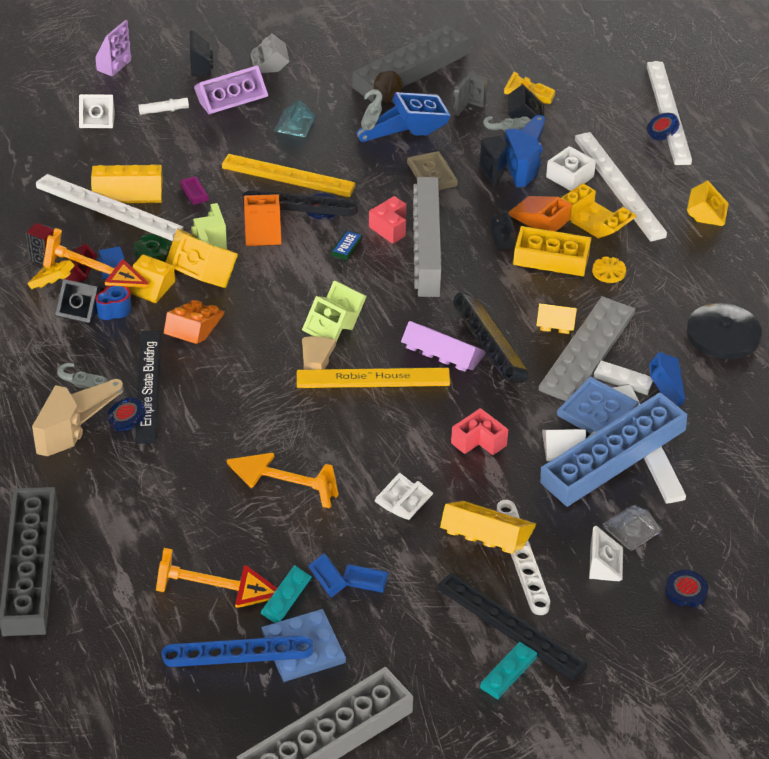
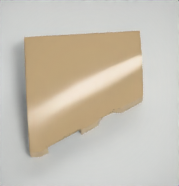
M318 336L304 337L302 339L304 370L325 369L329 363V356L336 346V340Z

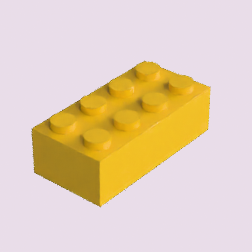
M521 226L515 246L513 265L584 276L590 253L591 237Z

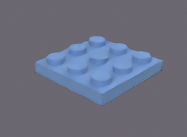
M589 377L557 410V416L581 429H585L586 432L591 434L593 431L598 432L638 406L639 402Z
M323 609L262 627L264 638L307 636L312 640L314 651L308 658L274 660L283 682L346 663V657ZM300 644L297 649L304 651L308 649L309 645ZM279 645L275 650L283 652L287 649V646Z

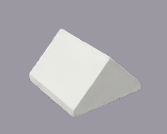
M79 95V128H113L115 117L113 95Z
M542 430L546 461H552L585 440L586 430Z
M595 526L593 527L590 545L589 579L621 581L623 547L599 527Z

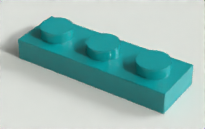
M294 565L260 614L274 623L282 621L312 576Z
M519 642L480 683V688L498 700L537 658V652Z

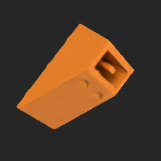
M279 195L244 196L246 246L281 245Z
M528 196L508 213L509 216L531 228L556 232L570 221L572 204L559 197Z
M192 300L167 312L164 334L198 344L208 337L225 311L219 310L217 306H206L200 301Z

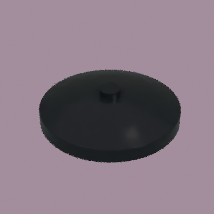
M713 303L696 309L690 315L687 323V336L698 350L707 355L721 359H737L745 357L757 349L761 341L762 328L756 317L747 310L731 304Z

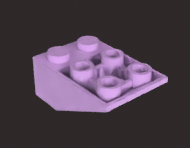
M127 20L123 21L106 35L95 57L97 71L114 76L131 61Z

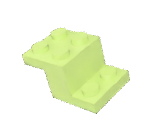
M218 203L210 204L211 212H208V217L194 219V226L191 227L193 237L215 247L227 249L226 225Z
M333 281L327 297L316 296L302 330L312 336L331 338L337 342L342 329L353 330L367 296L338 281Z

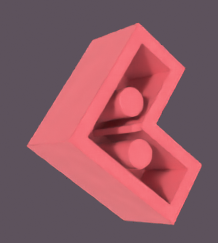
M393 196L369 211V228L392 244L406 236L407 204Z
M481 408L452 427L451 444L464 454L480 445L494 455L507 446L508 429Z

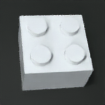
M569 146L548 160L546 177L572 191L580 184H585L594 177L596 160Z

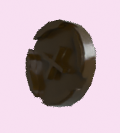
M384 70L378 74L374 81V89L382 93L381 102L393 103L392 99L395 92L401 93L403 83L398 73Z

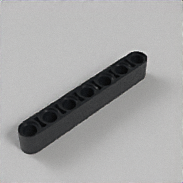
M457 293L453 300L455 309L502 377L507 381L525 382L528 376L527 368L477 297L465 293Z

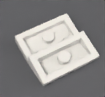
M399 473L376 497L375 502L397 516L410 520L433 495V492L419 481L414 484Z

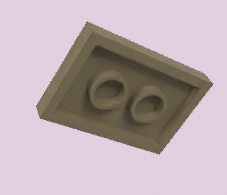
M439 151L407 158V163L416 178L438 177L439 190L457 186L458 180Z

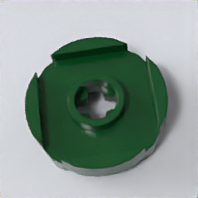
M146 234L141 237L138 243L137 241L135 242V255L138 258L146 255L164 262L170 250V241L156 234Z

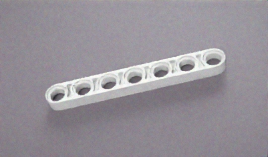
M502 500L497 504L498 512L520 518L512 501ZM507 507L511 509V511L503 512L501 511V509ZM527 541L522 550L514 551V553H511L531 611L536 615H544L549 611L550 599L530 544ZM520 553H524L528 557L525 559H521L517 555ZM526 569H530L534 573L531 575H527L523 571ZM536 585L540 589L532 591L529 589V586ZM541 601L545 603L546 606L537 607L535 603Z

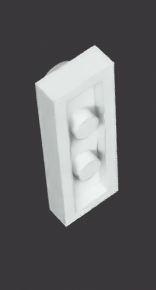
M600 361L594 372V378L618 386L631 384L634 391L648 395L654 384L651 376L604 361Z

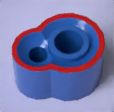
M108 286L104 291L96 295L97 315L100 319L122 318L131 312V295L129 288L126 286Z

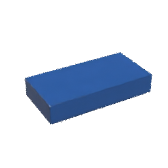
M325 553L308 565L331 598L348 585Z
M347 564L343 578L347 582V586L383 593L388 579V572Z

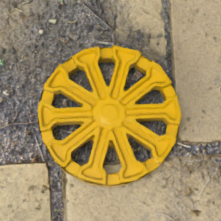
M602 257V259H597L593 264L592 273L600 281L615 283L625 277L626 267L617 258Z

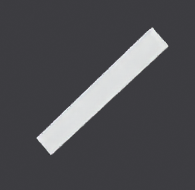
M631 384L613 388L639 402ZM662 446L645 456L646 464L665 503L685 500L686 494Z

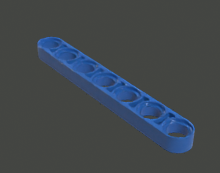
M290 636L170 644L163 648L161 655L164 664L168 667L304 659L312 655L314 648L309 637ZM300 644L309 645L308 649L304 651L297 649ZM279 645L287 646V649L283 652L275 650ZM262 646L265 648L262 653L253 652L256 647ZM235 648L243 649V652L239 655L232 654ZM215 649L221 650L218 656L210 655L211 651ZM192 651L200 652L197 657H188V654ZM171 652L178 653L174 659L166 658Z

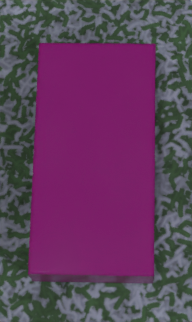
M196 176L180 180V185L192 205L209 201L208 194Z

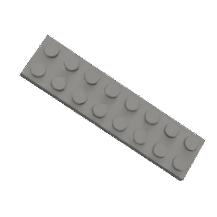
M602 296L540 383L539 391L567 401L589 377L593 376L600 361L604 360L634 316L635 308Z

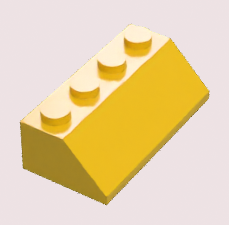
M162 165L92 166V191L121 203H162Z
M458 501L445 504L440 528L446 529L448 534H461L467 540H480L484 542L483 545L498 546L504 552L514 553V551L523 549L535 529L536 523L466 501Z

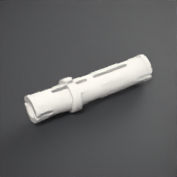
M171 98L168 101L138 105L140 115L163 111L174 112L178 109L189 108L188 98L175 100Z

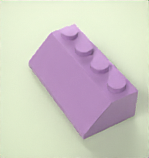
M258 65L206 80L194 86L199 103L208 114L268 97Z
M411 321L408 322L401 340L402 343L407 344L406 348L415 352L417 349L423 351L422 355L430 358L437 356L440 362L447 365L452 362L456 364L455 368L464 372L467 369L474 370L486 354L483 349Z

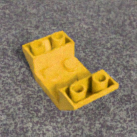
M584 183L561 197V199L572 204L571 222L596 238L613 234L636 218V214L624 207L613 213L596 203V191Z
M177 228L166 263L174 265L175 270L200 281L226 288L238 254L222 247H215L193 237V234Z

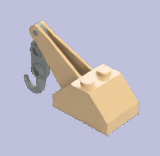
M74 363L62 364L58 368V376L85 390L70 394L66 387L55 385L32 426L36 453L50 456L74 447L77 440L82 436L83 429L80 425L123 393L122 381L119 379L108 381L103 376L85 372H78L76 374L65 373L64 369L74 367Z

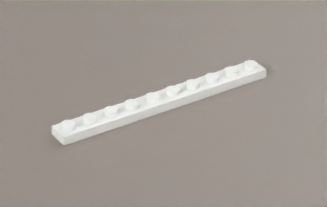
M659 61L647 62V71L661 114L660 116L670 117L673 121L667 131L665 130L674 165H691L692 157L664 64Z
M591 132L575 135V142L585 155L596 160V170L623 206L636 214L634 220L650 242L666 238V230Z
M46 174L36 182L38 189L171 241L174 239L177 228L184 231L181 225Z

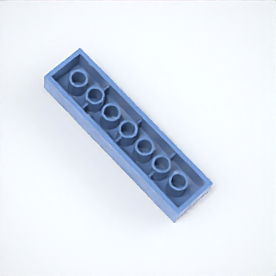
M658 393L542 466L540 483L568 507L686 431L687 414L662 393Z

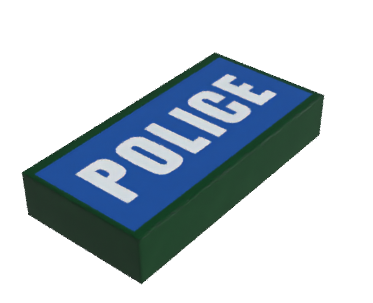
M346 230L332 249L331 256L348 261L362 241V235Z

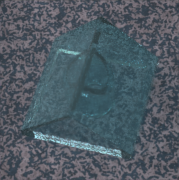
M299 99L283 111L274 131L306 137L316 115Z

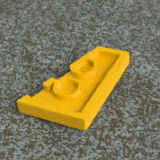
M513 72L504 88V94H510L523 84L544 104H551L555 96L554 89L540 83L534 84L530 82L531 79L527 77L523 79L518 76V73Z
M71 260L59 263L55 262L51 268L44 266L27 284L33 289L38 286L42 288L49 282L52 284L59 278L63 280L71 274L70 270L74 267V264Z

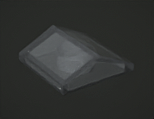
M634 505L603 523V527L630 551L661 532L660 527L649 511Z

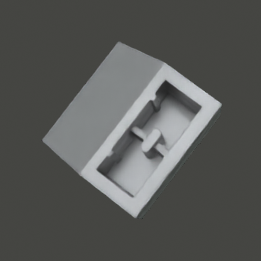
M274 34L266 37L251 52L253 67L258 65L260 73L279 72L290 62L286 43Z

